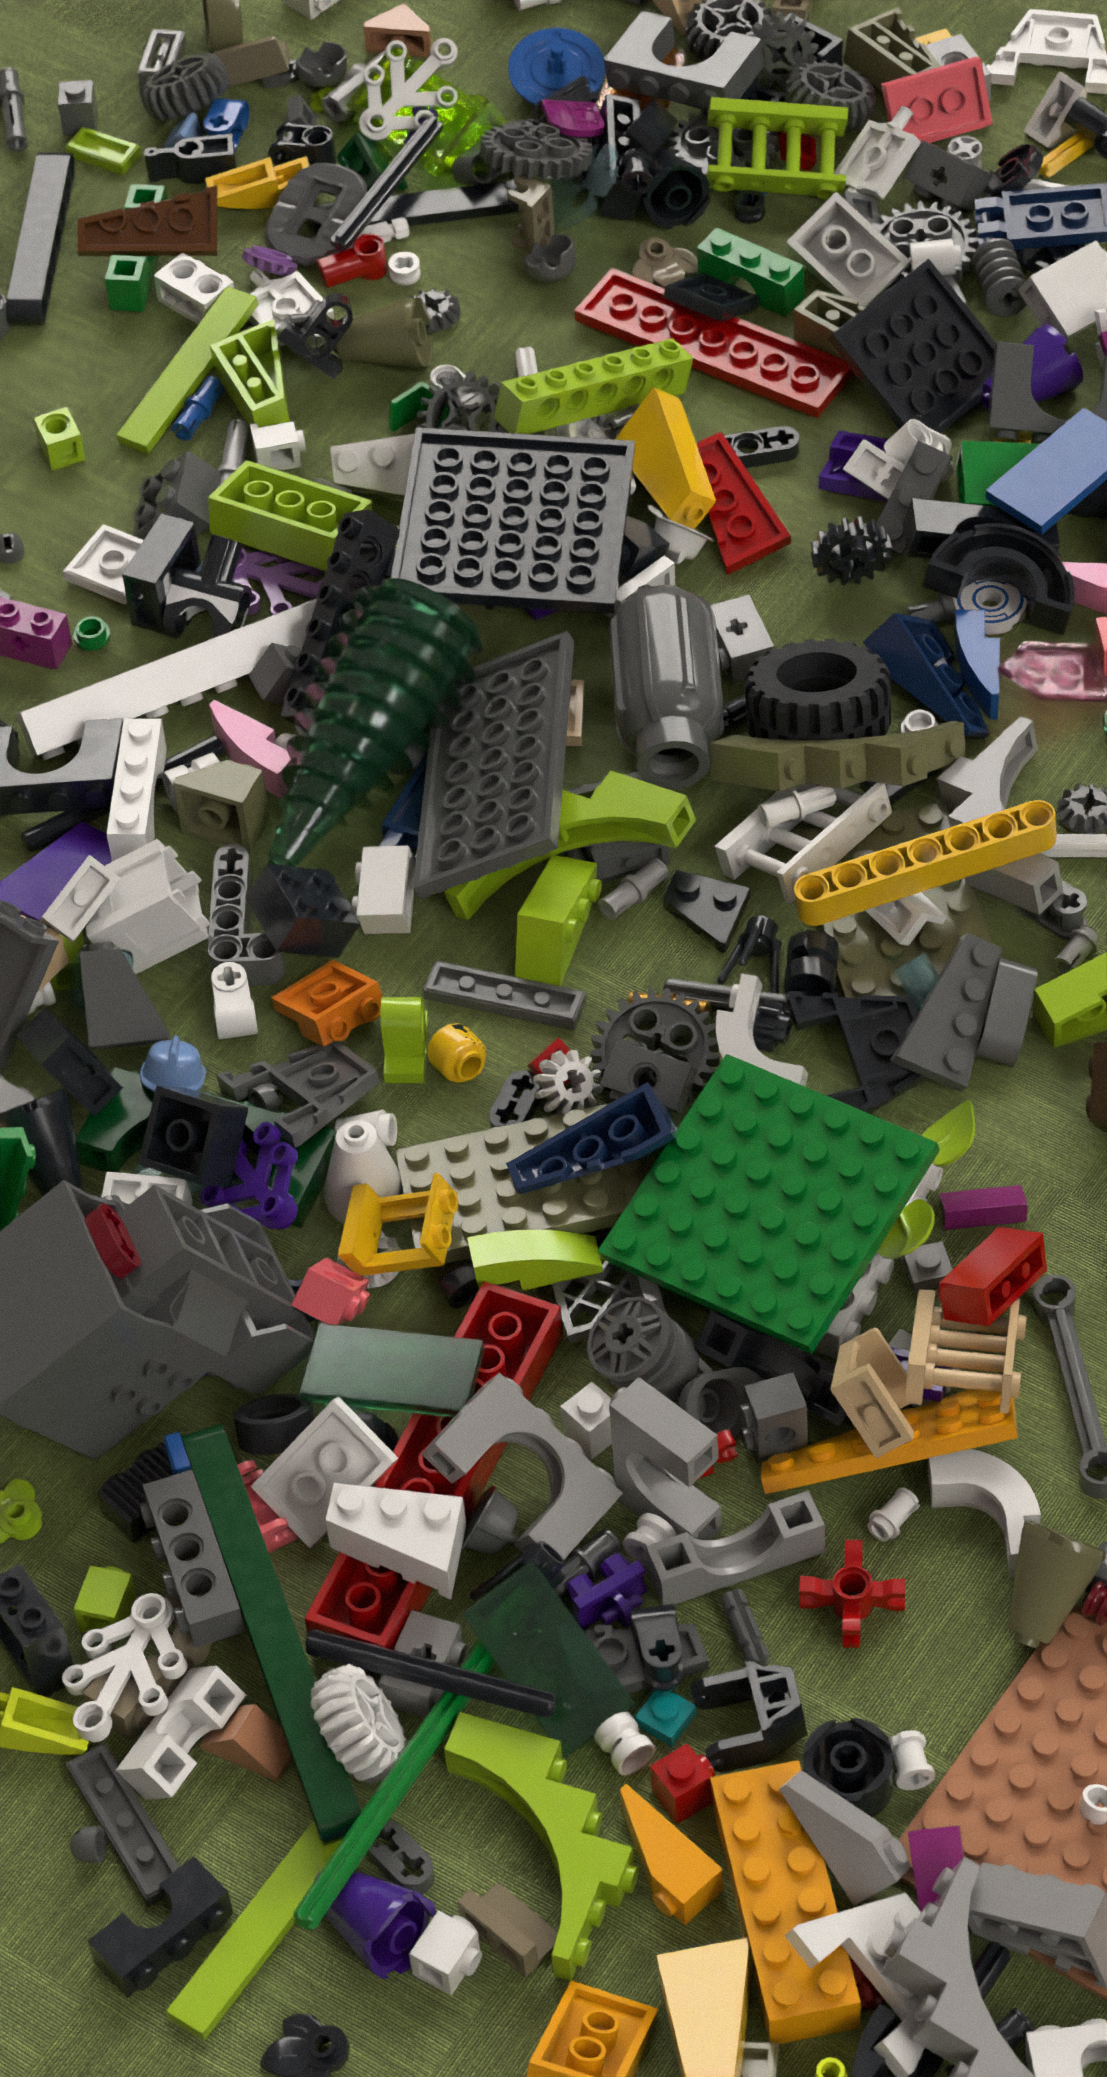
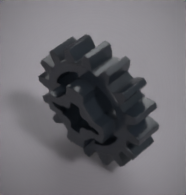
M860 516L850 523L846 517L842 518V525L839 526L830 522L828 524L829 531H818V540L811 542L812 552L810 553L813 567L817 569L818 576L826 575L829 583L838 578L842 586H845L848 580H854L856 584H861V578L864 576L871 580L874 579V571L884 572L886 570L884 562H889L892 559L890 536L886 534L885 527H876L874 519L864 524Z

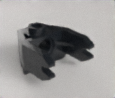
M747 1661L745 1662L746 1668L705 1677L690 1686L696 1708L714 1709L749 1700L754 1701L760 1725L758 1732L720 1740L705 1749L706 1757L715 1772L726 1773L769 1763L808 1734L793 1668L778 1665L761 1666L756 1662Z

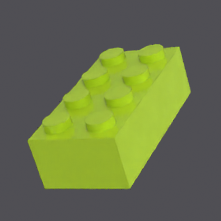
M246 460L208 497L210 533L326 572L327 560L333 551L338 535V525L344 513L366 509L372 511V500Z

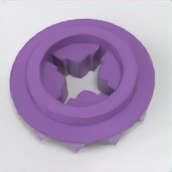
M253 245L252 248H244L242 259L250 266L280 276H288L295 273L297 264L291 262L292 258L284 253Z

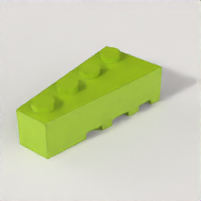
M1107 952L1034 989L1033 1014L1053 1048L1107 1030Z

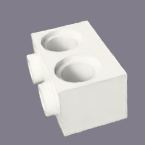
M183 252L154 275L158 301L196 324L201 322L227 286L234 288L233 281L227 276L215 272L205 266L203 262L195 260Z

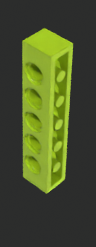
M672 338L501 382L493 418L509 433L531 434L623 410L634 404H641L653 387L673 396L685 393L694 358Z

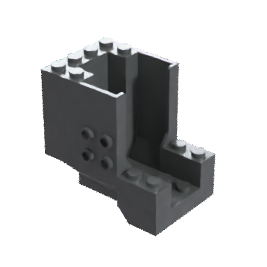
M63 1180L0 1231V1416L16 1422L23 1429L29 1428L95 1461L151 1416L161 1412L164 1406L180 1393L190 1389L207 1372L211 1376L215 1377L218 1375L224 1378L236 1389L243 1388L258 1396L318 1349L320 1345L304 1312L291 1306L296 1295L261 1222L228 1203L199 1210L160 1187L153 1185L131 1204H124L88 1194ZM102 1203L110 1206L120 1216L141 1260V1265L124 1279L118 1278L106 1267L84 1221L85 1216Z

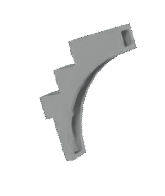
M1020 716L973 761L960 756L937 778L941 800L945 802L948 810L953 811L948 816L950 827L1006 809L1013 783L1023 766L1038 751L1032 720ZM1042 853L965 878L966 884L1038 915L1064 892L1058 862Z
M964 1856L952 1870L945 1867L938 1876L932 1888V1891L938 1894L934 1904L929 1902L919 1918L915 1917L903 1931L898 1928L893 1931L883 1949V1953L888 1955V1958L881 1973L923 1999L914 2015V2019L919 2021V2025L912 2039L955 2065L949 2077H1035L1018 2060L1001 2036L980 1995L971 1964L968 1938L970 1898L980 1865Z

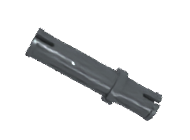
M8 67L0 70V107L3 109L7 148L13 152H21L28 146L22 108L25 102L24 92L19 86L18 71Z

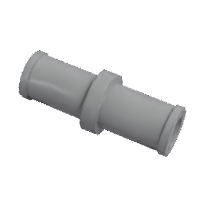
M652 858L635 874L624 876L617 888L598 901V905H600L598 908L601 914L606 919L614 921L633 904H641L646 900L648 892L662 881L668 879L669 874L667 873L668 868L658 858Z

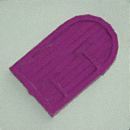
M541 101V107L549 126L558 128L561 134L576 137H593L603 133L605 123L595 102Z

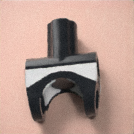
M211 535L200 572L185 568H179L176 571L167 595L163 617V630L166 636L179 638L185 626L189 625L191 619L203 612H209L212 616L213 638L243 627L250 606L252 592L250 586L232 582L243 544L222 536Z

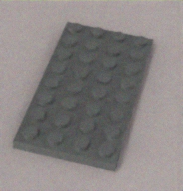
M568 631L436 681L413 890L420 899L435 893H442L454 886L477 880L484 875L504 868H510L517 863L558 849L574 640Z

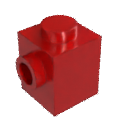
M688 1743L650 1765L652 1793L677 1825L712 1804L710 1778L716 1777L715 1771L709 1760L703 1754L697 1756Z

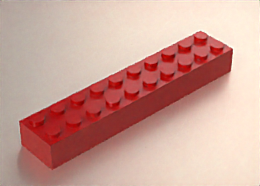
M483 1281L393 1451L398 1459L378 1479L374 1487L463 1497L467 1522L508 1442L491 1445L472 1468L454 1483L448 1481L421 1453L480 1388L498 1373L504 1378H510L515 1381L522 1389L523 1396L528 1401L530 1400L563 1336L561 1306ZM339 1552L305 1616L307 1635L310 1630L317 1629L394 1650L411 1610L421 1612L433 1587L419 1581L413 1584L402 1579V1574L381 1565L379 1568H376Z

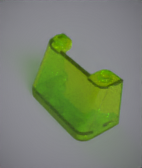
M397 47L390 50L391 54L395 57L403 54L401 49ZM408 49L404 59L405 82L423 64L422 61L413 60L408 54ZM386 53L377 64L384 70V79L380 85L382 107L392 97L390 61L387 59ZM372 71L368 78L376 81L380 78V75ZM433 73L417 92H438L440 88L450 86L456 90L458 95L456 104L451 109L433 106L438 112V121L443 123V130L420 158L424 162L423 167L439 178L441 174L447 177L452 174L454 159L479 142L485 130L491 131L492 126L501 127V124H505L507 121L489 99L479 93L477 95L472 93L470 96ZM365 82L362 83L346 104L355 115L352 121L357 126H359L362 113L368 109V93ZM449 93L441 95V99L444 102L448 103L453 100ZM401 107L394 116L414 117L413 107ZM373 118L370 121L371 125L375 128L383 125L382 121L378 118ZM410 130L391 131L387 139L403 149L406 145L404 140Z

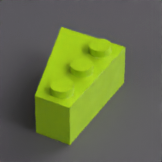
M274 319L210 345L216 375L249 425L257 423L258 428L290 422L281 350Z
M552 854L517 915L515 977L561 987L583 927L588 919L592 904L597 902L600 897L602 882L600 879H596L597 863Z

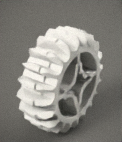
M351 1664L332 1669L322 1675V1678L315 1682L314 1687L311 1689V1707L316 1712L314 1719L320 1726V1734L325 1737L328 1743L327 1747L332 1749L336 1760L341 1761L344 1764L345 1770L353 1773L356 1779L368 1784L381 1781L386 1777L407 1746V1740L403 1736L404 1728L398 1721L399 1715L394 1712L391 1701L387 1700L382 1688L377 1687L373 1677L366 1676L364 1670L359 1667L356 1668Z

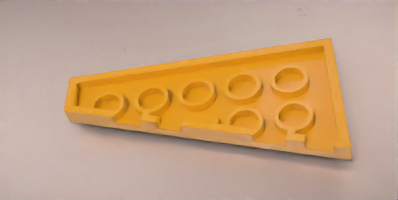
M968 1389L942 1398L941 1402L934 1401L917 1408L900 1410L914 1431L913 1440L875 1458L857 1429L789 1453L773 1455L767 1461L761 1463V1481L765 1494L1017 1439L1015 1399L1010 1398L1008 1414L1000 1413L1002 1392Z

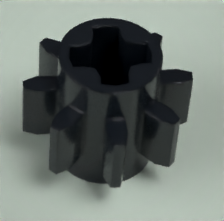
M764 1000L763 1006H760V1009L757 1008L753 1027V1036L757 1049L774 1052V1048L778 1044H787L792 1028V1016L785 1014L783 1003Z

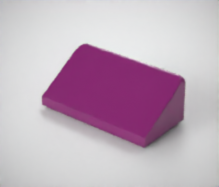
M1021 1185L939 1193L945 1230L1027 1222L1028 1205Z
M960 1826L908 1832L918 1906L921 1913L929 1902L932 1904L935 1902L938 1894L933 1892L932 1888L945 1867L952 1870L964 1857Z

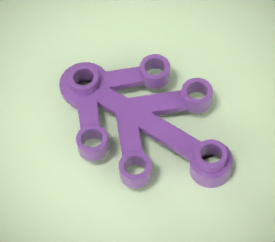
M242 548L234 574V582L250 586L248 578L260 581L270 602L272 616L292 608V605L285 600L280 588L316 599L323 579L316 584L292 575L307 572L311 576H320L325 572L260 550L247 554ZM271 561L277 564L268 568L259 566ZM252 589L251 603L247 615L255 614L261 608L260 596Z

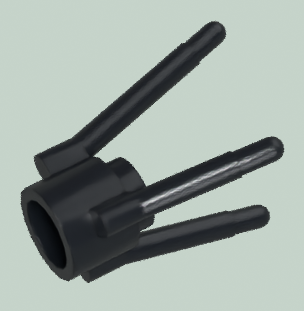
M756 915L748 920L745 933L739 936L734 951L717 979L719 984L725 982L738 959V964L743 967L746 965L750 955L762 957L766 953H770L771 993L778 994L779 952L782 942L776 939L778 926L774 920L763 915Z
M539 1541L537 1545L532 1544L520 1557L472 1591L470 1598L476 1600L520 1569L521 1573L481 1611V1617H489L526 1580L536 1587H540L545 1583L547 1586L527 1624V1629L533 1631L556 1588L566 1578L560 1571L566 1565V1562L552 1546L544 1541Z

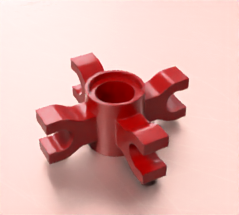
M845 1540L844 1567L835 1573L833 1580L800 1576V1608L813 1609L821 1606H833L836 1615L843 1620V1648H860L861 1620L870 1614L872 1607H881L891 1611H905L906 1579L872 1581L869 1572L862 1568L863 1540ZM853 1591L858 1592L860 1594L856 1596H849L845 1593Z

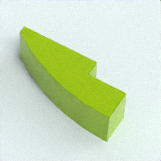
M513 1230L467 1237L479 1289L483 1281L500 1285L520 1280L522 1291L603 1272L601 1259L597 1252L598 1247L595 1236L556 1230Z

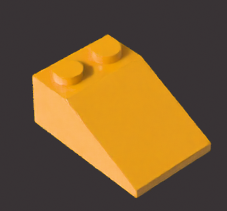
M571 1980L529 2061L526 2077H635L656 2020L658 2008Z

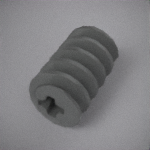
M1003 238L984 242L973 254L972 263L987 309L999 317L1016 315L1024 310L1027 304L1018 291L1025 281L1014 246L1009 240Z

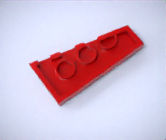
M720 431L696 443L716 502L708 511V515L726 574L729 575L792 544L790 533L723 433Z

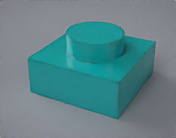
M655 1690L637 1713L635 1720L638 1723V1728L673 1747L697 1715L696 1705L672 1691L659 1692Z

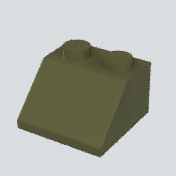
M226 760L178 776L173 781L182 833L221 845L237 844L244 847L249 853L252 852L270 821L261 769H257L249 764H240Z

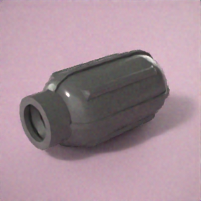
M646 584L638 587L637 592L626 599L609 623L616 731L622 746L630 754L636 755V768L641 778L647 783L675 790L689 787L699 782L708 773L710 767L709 743L718 739L724 731L716 621L712 607L703 597L694 595L690 591L678 586H650Z

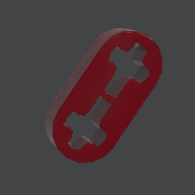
M102 1203L85 1216V1224L106 1267L115 1276L124 1279L141 1265L140 1257L125 1224L110 1206Z

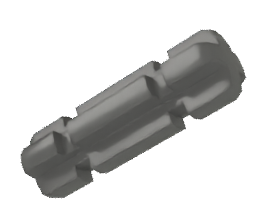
M740 1589L724 1593L722 1596V1606L726 1616L730 1618L729 1623L739 1648L744 1652L743 1658L745 1662L753 1661L758 1665L767 1666L770 1662V1654L765 1643L761 1640L762 1635L752 1610L747 1606L748 1601L745 1593Z

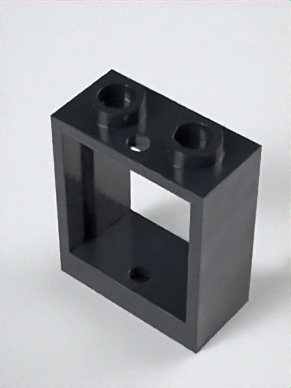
M160 514L122 573L131 625L164 634L163 617L167 595L174 574L179 568L196 571L201 564L194 522Z
M46 1007L17 1034L36 1060L94 1116L123 1089L122 1085L98 1057Z
M18 1564L0 1574V1644L33 1693L49 1697L65 1687L62 1675L67 1668L73 1665L62 1623L22 1565Z

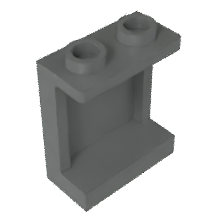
M638 772L623 774L642 781ZM602 781L590 785H580L568 792L590 799L595 788ZM617 841L591 844L581 848L588 862L597 863L596 879H600L602 883L622 878L628 874H635L652 858H658L665 865L670 864L669 847L650 842Z

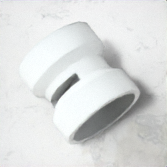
M620 1712L608 1718L600 1725L594 1735V1739L604 1752H609L612 1755L611 1763L621 1775H629L643 1768L652 1759L656 1751L651 1740L646 1735H640L638 1723L629 1712Z

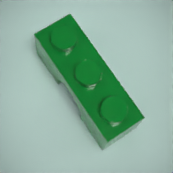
M717 227L697 247L698 274L704 272L732 285L740 277L745 279L752 286L755 294L760 297L759 306L786 317L805 297L804 265Z

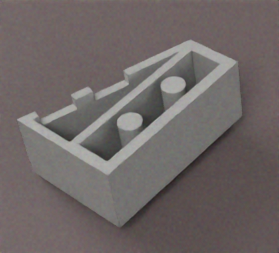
M983 1862L970 1898L968 1924L973 1934L998 1942L1000 1945L1026 1956L1030 1949H1034L1055 1958L1054 1967L1068 1973L1072 1965L1096 1975L1095 1985L1107 1989V1892L1092 1884L1080 1886L1064 1882L1050 1874L1039 1876L1022 1872L1012 1865L1003 1864L997 1866Z

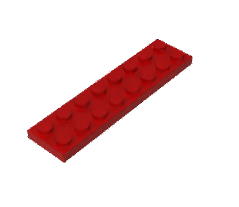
M613 268L607 272L574 310L575 321L639 347L673 338L694 358L691 368L816 418L823 413L854 375L851 368L841 358L737 317L720 322L664 298V288Z

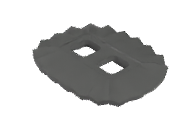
M314 163L301 169L287 183L273 207L265 231L267 247L292 258L291 262L300 263L306 267L317 263L316 260L339 253L336 247L331 245V237L367 194L366 182L355 171L336 164ZM320 193L336 196L329 210L313 207ZM305 221L321 224L316 237L310 239L298 235Z

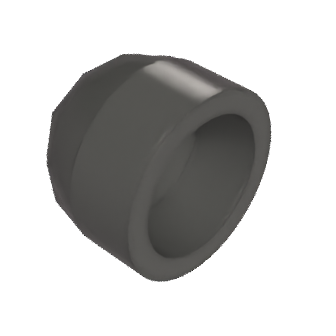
M14 532L1 533L0 562L11 564L21 560L25 550L20 536ZM12 545V549L5 550L6 546Z
M265 1083L249 1090L248 1099L255 1107L277 1112L282 1105L283 1095L277 1097L275 1090L278 1087L271 1083Z
M87 1826L80 1828L70 1842V1850L73 1856L79 1861L86 1863L103 1862L107 1849L106 1834L103 1827Z

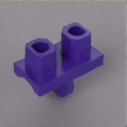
M619 1553L607 1558L600 1565L601 1575L605 1580L596 1586L593 1585L586 1574H580L567 1583V1595L574 1607L575 1623L581 1630H585L600 1620L604 1625H609L618 1620L623 1627H630L629 1611L643 1604L640 1596L647 1592L643 1579L646 1569L639 1560L630 1564Z

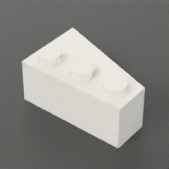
M415 434L331 446L334 483L352 491L404 499Z
M340 1483L333 1484L325 1519L330 1548L376 1568H379L381 1565L402 1574V1579L413 1584L419 1581L438 1590L439 1595L451 1600L466 1530L463 1497Z

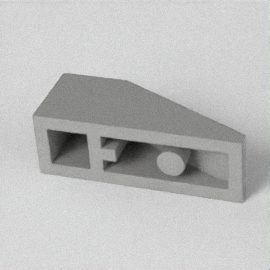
M802 1770L794 1774L779 1788L854 1906L897 1882L911 1867L907 1860L904 1846L898 1839L892 1837L887 1827Z

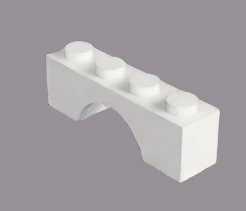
M162 719L123 720L107 828V839L112 862L154 841L155 784L157 778H162L167 752Z

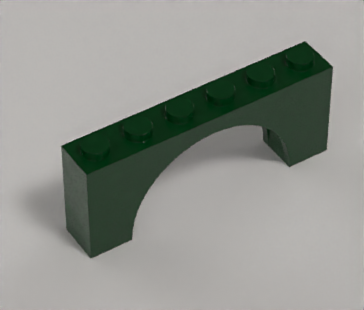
M114 1068L111 1074L122 1085L123 1089L97 1115L94 1116L91 1112L89 1113L76 1137V1145L80 1165L104 1172L118 1173L125 1162L142 1148L155 1092L147 1089L141 1083L140 1072ZM209 1091L201 1092L249 1108L242 1139L246 1141L248 1147L257 1156L259 1155L260 1145L253 1140L256 1128L263 1122H269L275 1126L274 1120L287 1114L261 1109L248 1102H236L222 1098ZM327 1125L295 1148L298 1152V1158L293 1165L288 1193L293 1196L294 1202L298 1206L297 1216L291 1224L295 1227H303L326 1182L337 1134L336 1129L330 1128ZM281 1137L279 1143H280V1142H286L287 1144H289L286 1140H284V1139ZM274 1164L272 1165L268 1185L271 1189H273L278 1168Z

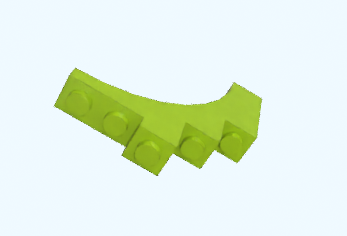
M610 770L602 783L595 788L590 799L562 790L558 849L517 863L510 868H504L484 875L477 880L447 889L444 894L455 916L468 921L484 901L507 881L534 864L550 858L552 854L557 855L591 844L617 841L650 842L676 849L695 823L696 817L686 795Z
M460 1712L444 1748L447 1771L479 1783L507 1801L532 1826L548 1850L559 1877L562 1891L561 1923L552 1952L554 1976L571 1981L577 1966L584 1967L588 1960L591 1949V1940L588 1939L593 1926L600 1927L607 1904L619 1908L625 1892L632 1893L635 1888L639 1867L634 1866L633 1848L597 1837L601 1828L603 1814L598 1812L596 1794L562 1784L567 1769V1760L562 1759L561 1741Z

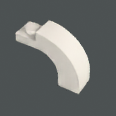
M741 974L739 985L734 984L730 994L729 1007L734 1008V1011L717 1010L716 1038L722 1058L729 1054L806 1087L808 1073L803 1066L774 1061L764 1056L757 1049L753 1036V1027L762 983L757 976Z
M968 1449L928 1458L931 1507L966 1506L979 1509L990 1515L1003 1531L1009 1577H1015L1021 1531L1025 1520L1040 1524L1041 1520L1039 1504L1030 1485L1009 1464L979 1450Z

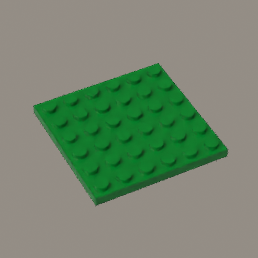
M726 1054L675 1132L677 1138L666 1145L597 1252L600 1258L608 1263L807 1353L813 1354L940 1152L938 1143Z

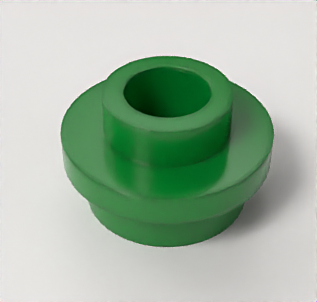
M88 616L77 623L73 637L75 644L80 649L94 651L106 646L110 641L111 634L108 625L101 618Z

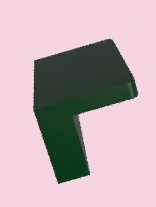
M358 132L351 137L336 156L340 166L353 170L362 177L367 184V192L393 161L385 145L369 140ZM403 179L397 189L406 190L408 184L405 179Z

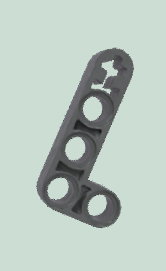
M237 844L225 845L219 848L214 856L207 947L211 971L213 972L214 968L222 963L234 962L240 964L245 969L248 986L275 984L284 977L286 972L283 952H276L266 933H249L251 907L245 898L253 886L248 851Z

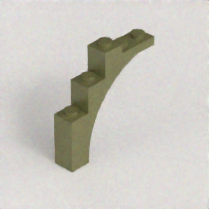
M949 721L917 731L852 739L783 740L733 735L709 743L711 780L779 792L805 783L838 789L864 781L905 786L926 779L927 772L951 765L960 756L965 757L964 722Z

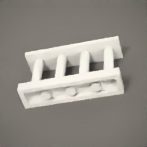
M877 782L864 795L845 788H833L836 794V802L844 804L849 808L838 818L819 810L806 814L805 819L801 821L824 829L812 841L789 832L801 822L796 818L767 829L761 822L757 808L715 845L723 876L735 880L750 866L778 877L785 902L793 903L795 901V882L800 877L834 866L893 813L885 784ZM805 783L780 792L777 791L763 804L787 797L790 791L795 790L800 793L819 785ZM776 843L799 852L787 863L764 855Z

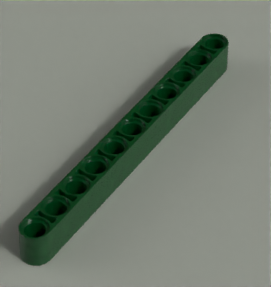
M220 1423L183 1435L181 1439L191 1470H193L245 1627L321 1843L324 1847L342 1841L360 1815L361 1810L344 1764L341 1761H337L332 1749L327 1747L328 1743L325 1737L320 1734V1726L314 1719L316 1712L311 1707V1689L314 1687L315 1681L223 1424Z

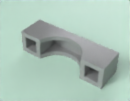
M808 1490L768 1504L763 1514L753 1524L729 1537L709 1541L698 1540L686 1532L646 1546L648 1575L661 1604L673 1603L675 1605L825 1553V1524Z

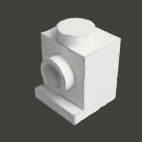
M294 422L258 428L257 423L250 424L257 464L279 471L302 467L300 452L306 451L305 439L302 430H295Z

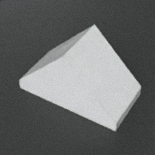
M1059 71L1024 132L1050 149L1076 133L1077 130L1066 124L1064 120L1073 103L1079 97L1086 99L1087 89Z

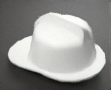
M648 505L647 508L656 516L654 530L670 543L665 556L675 564H680L684 559L693 560L707 540L713 541L712 538L700 533L696 529L670 520L662 509Z

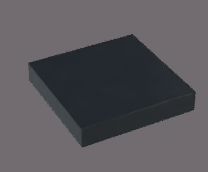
M704 272L666 285L663 295L666 299L720 322L757 310L760 302L758 295Z

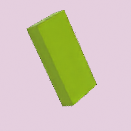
M82 127L65 146L66 153H73L74 159L124 175L141 156L139 145L86 127Z

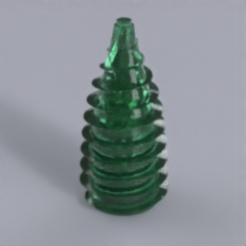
M387 578L380 585L365 586L357 590L354 595L355 609L346 612L341 619V630L343 633L336 634L329 640L328 651L330 657L322 659L316 666V675L319 682L310 684L305 690V701L308 708L299 710L294 718L295 726L300 735L290 738L286 748L289 757L295 765L286 766L282 771L283 781L289 791L288 795L282 797L279 802L282 815L279 825L275 828V837L268 853L270 858L267 862L268 864L297 867L319 842L324 843L323 838L336 825L348 826L345 816L354 808L363 811L372 810L373 805L366 796L372 789L380 792H392L394 790V784L386 773L390 769L400 772H409L413 769V763L405 751L408 748L417 751L429 749L430 741L422 728L441 729L446 726L445 716L438 705L443 707H456L460 705L461 696L453 684L469 685L474 683L476 679L475 672L467 660L471 655H477L483 651L478 628L469 616L450 600L421 584L401 578Z

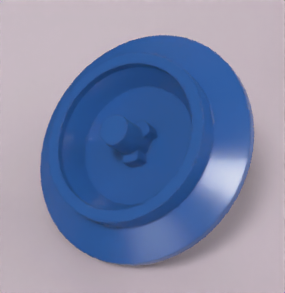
M548 28L531 33L515 46L508 62V75L515 91L524 100L533 105H536L540 100L549 97L581 76H585L590 82L589 89L597 93L605 78L604 56L599 47L582 33L565 28Z

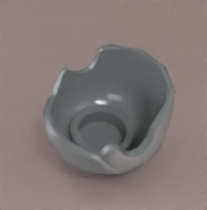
M324 41L317 51H311L309 47H306L302 55L295 61L296 74L300 80L310 87L317 89L334 87L345 76L347 50L340 44Z
M553 234L547 246H540L535 242L530 254L524 257V270L530 277L541 283H554L566 279L571 275L576 264L575 242L570 236L563 234Z

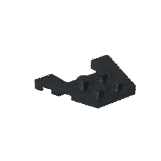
M799 991L787 992L786 1001L797 1031L835 1021L838 1023L859 1087L826 1096L870 1114L928 1079L890 1061L894 1052L905 1039V1033L919 1014L913 997L862 995L861 998L838 997L837 993H822V996H804Z

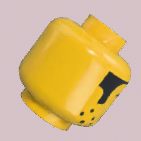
M459 1023L448 1024L440 1028L431 1038L427 1049L430 1063L447 1080L455 1083L471 1080L480 1074L487 1055L486 1047L467 1026Z

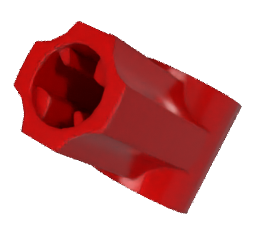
M371 233L359 236L354 241L353 248L316 260L326 289L357 277L365 280H378L384 277L389 269L384 241L379 235Z

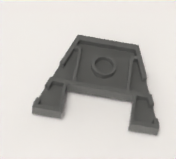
M336 1040L325 1047L318 1045L289 1053V1061L270 1066L265 1061L250 1064L251 1072L232 1077L231 1070L216 1075L219 1088L236 1102L248 1097L249 1090L260 1084L271 1083L300 1105L301 1108L274 1120L275 1127L281 1131V1137L295 1148L303 1144L379 1084L377 1070Z

